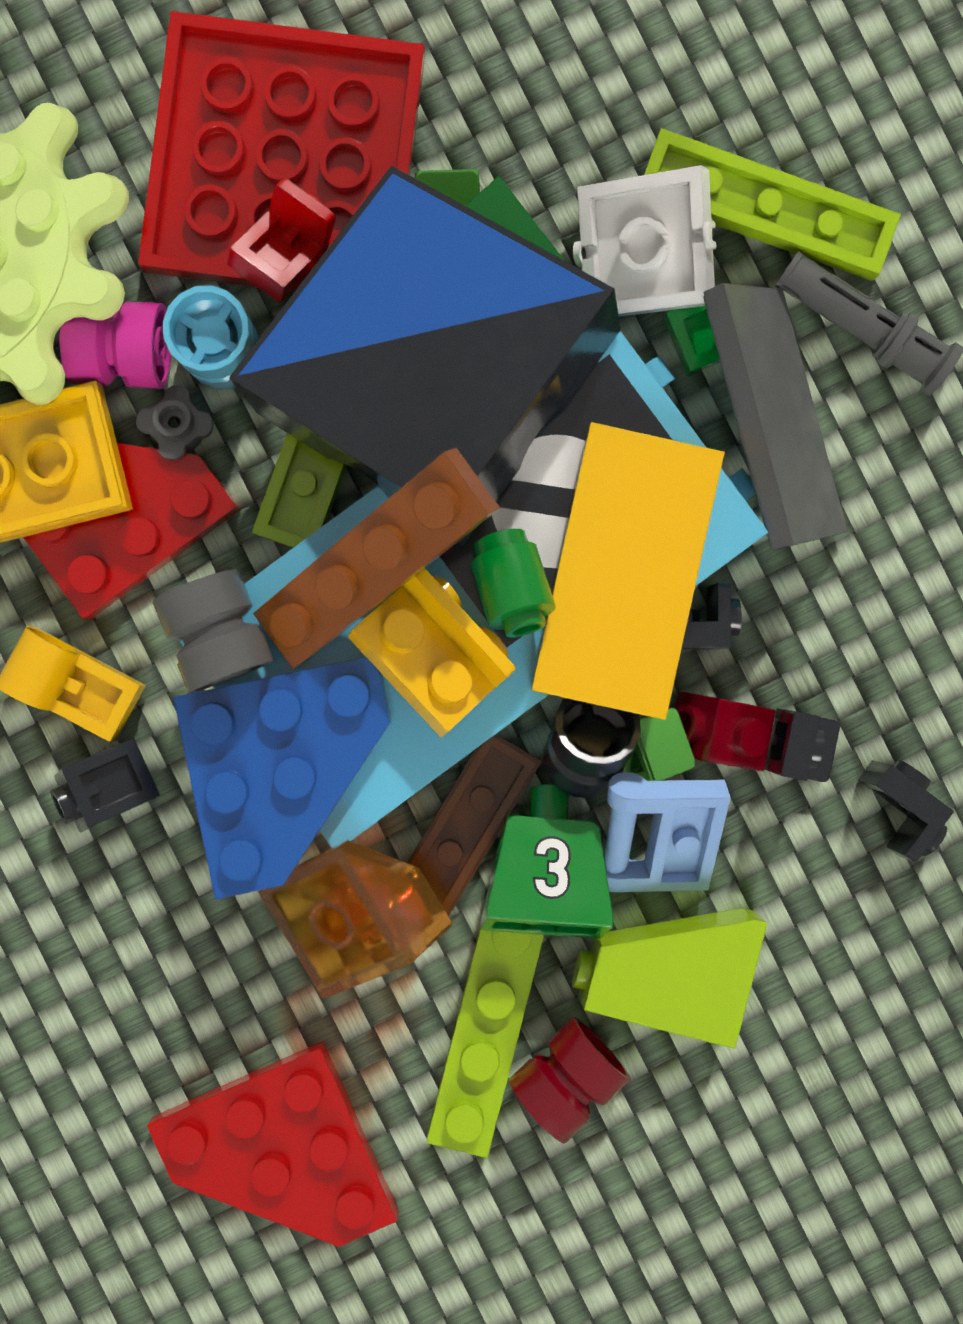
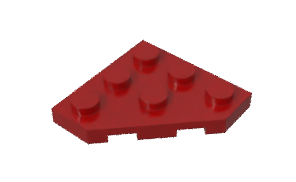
M117 443L133 510L23 537L83 619L91 620L241 510L202 457L185 453L183 458L170 461L161 456L159 449Z
M324 1041L153 1116L147 1124L172 1183L338 1247L398 1221L399 1210Z

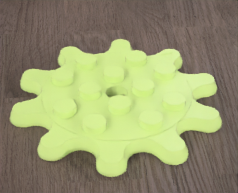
M52 103L38 105L16 129L7 133H0V381L11 382L23 398L36 405L48 404L55 400L62 392L65 384L64 369L57 360L53 350L54 338L60 327L73 318L108 319L119 311L125 296L123 284L118 277L108 271L98 270L91 266L87 259V246L94 232L122 216L128 206L129 191L120 179L105 173L96 172L71 180L66 178L63 171V160L78 135L79 125L76 117L67 108Z

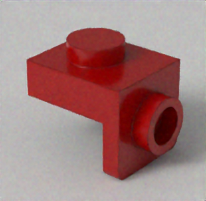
M282 178L274 186L270 210L230 247L227 265L281 303L306 278L328 249L336 217L314 195L303 191L287 178Z

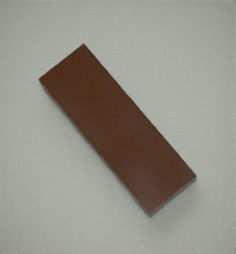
M497 733L477 747L471 754L390 892L445 924L542 761Z

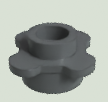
M178 385L169 387L165 391L164 399L153 408H143L140 410L136 418L138 429L143 434L151 435L159 444L161 456L170 461L179 460L184 457L185 453L194 450L203 438L210 436L214 427L211 416L207 412H199L192 404L191 394L188 389ZM173 418H178L181 423L179 427L171 428L169 426L170 421Z

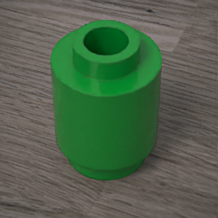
M522 529L501 530L475 542L473 545L475 559L471 562V569L489 628L504 630L506 636L512 638L528 635L545 627L546 621L544 617L551 614L556 606L537 545L533 542H528L526 533Z

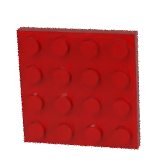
M170 11L138 266L145 273L257 287L227 265L229 249L270 210L274 186L282 178H287L303 191L314 195L325 207L334 213L336 219L329 243L330 246L391 165L408 175L411 173L426 56L425 44Z

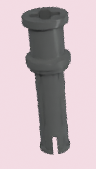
M800 251L797 252L775 285L778 289H783L792 297L797 298L827 320L874 349L872 356L877 358L876 362L883 367L892 364L920 382L921 392L928 396L932 395L939 388L963 354V347L955 342L949 346L919 327V318L911 313L907 315L902 312L897 316L836 275L817 265L816 262L806 257Z

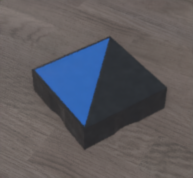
M391 165L229 378L257 414L327 459L346 464L371 479L388 498L443 452L457 448L496 502L519 471L527 450L536 435L558 411L568 404L621 331L615 288ZM476 528L459 540L458 543L464 546Z

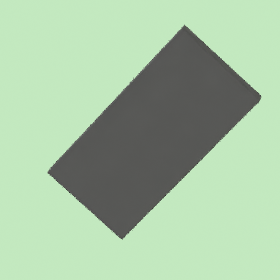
M722 283L704 291V303L762 519L768 531L767 537L770 548L772 547V550L781 549L848 532L783 289Z

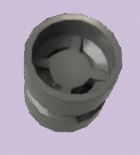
M237 569L226 570L193 580L161 594L152 602L166 638L183 641L185 644L176 656L179 661L177 666L188 694L235 679L275 661L263 631L259 630L257 624L243 621V618L253 605L241 574Z

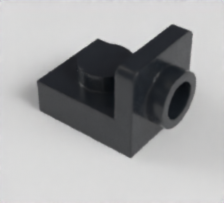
M716 583L707 587V621L700 622V610L690 609L681 650H720L731 648V636H738L740 634L742 613L739 598H731L730 583Z
M777 708L764 770L803 781L810 779L827 782L831 774L840 723L836 720L822 718L821 716Z
M134 738L60 769L54 776L58 787L50 790L52 800L62 821L65 824L74 821L80 833L160 796Z

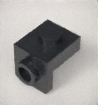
M872 760L858 780L907 816L888 842L887 848L896 855L915 863L921 856L931 854L942 843L947 833L945 823L954 811L926 791L931 784L930 779L902 760H898L894 766Z

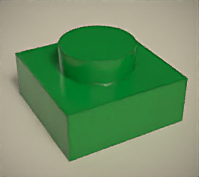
M706 306L666 312L663 320L686 376L720 363Z

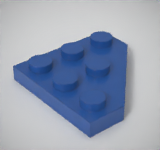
M367 657L173 697L215 900L283 886L391 723V716L382 674Z

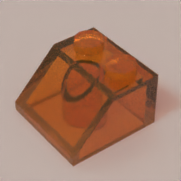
M349 840L297 865L283 886L258 891L323 999L412 964L453 925L420 868Z

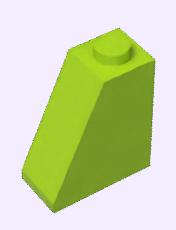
M738 908L608 931L601 939L593 938L590 951L580 950L574 968L572 987L580 989L579 996L584 1011L735 1049L768 923L755 911Z

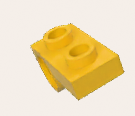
M29 625L25 627L0 674V690L5 694L32 707L46 711L50 710L109 742L118 739L146 686L38 627Z

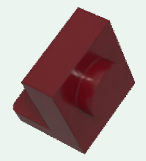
M683 691L678 693L675 709L681 719L694 759L764 772L776 713L775 709Z

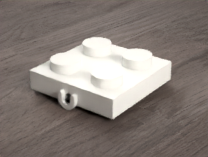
M699 165L577 187L581 241L574 243V261L577 267L582 268V271L615 288L619 317L705 306L703 292L715 287L713 249H716V242L712 240V229L715 228V222L711 219L709 169ZM582 248H585L586 259L582 258Z

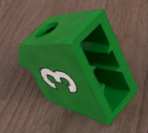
M538 785L531 788L530 817H507L497 846L482 912L480 930L601 939L613 927V913L600 828L597 823L591 821L568 820L569 794L560 791L556 785Z

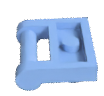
M629 772L618 773L612 776L609 780L607 802L612 808L603 853L609 892L709 890L731 799L725 780L646 781L641 776ZM637 814H653L645 860L629 859Z

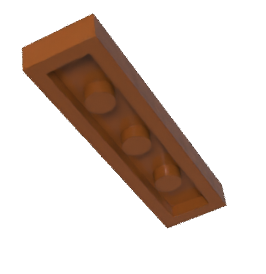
M453 448L445 451L253 614L294 669L311 659L499 510L500 507L459 450Z

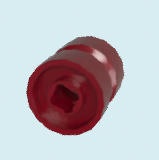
M572 1017L548 1040L551 1055L549 1058L537 1054L509 1078V1084L525 1109L546 1132L563 1144L567 1143L587 1123L591 1113L590 1102L606 1105L631 1081L629 1073L615 1054L577 1017Z

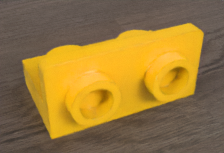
M425 568L356 625L347 636L440 738L447 734L493 689L516 670L514 664L507 658L508 651L501 639L491 630L479 627L461 608L460 598L454 588L444 579L432 576Z

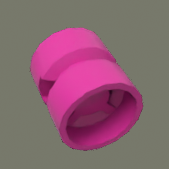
M126 301L122 304L119 311L108 319L91 320L81 317L65 322L60 327L59 344L61 362L67 380L72 384L97 381L103 386H109L116 376H121L127 387L163 389L169 378L172 356L163 335V320L167 311L166 307L162 303Z

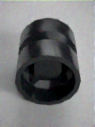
M564 698L556 712L551 732L543 749V766L549 780L560 791L574 797L593 798L606 794L608 792L609 780L612 776L623 772L641 735L639 715Z

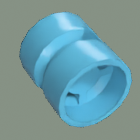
M212 285L194 286L180 293L168 306L163 320L164 341L171 355L202 385L216 390L237 388L229 377L260 338V334L242 304L231 293Z

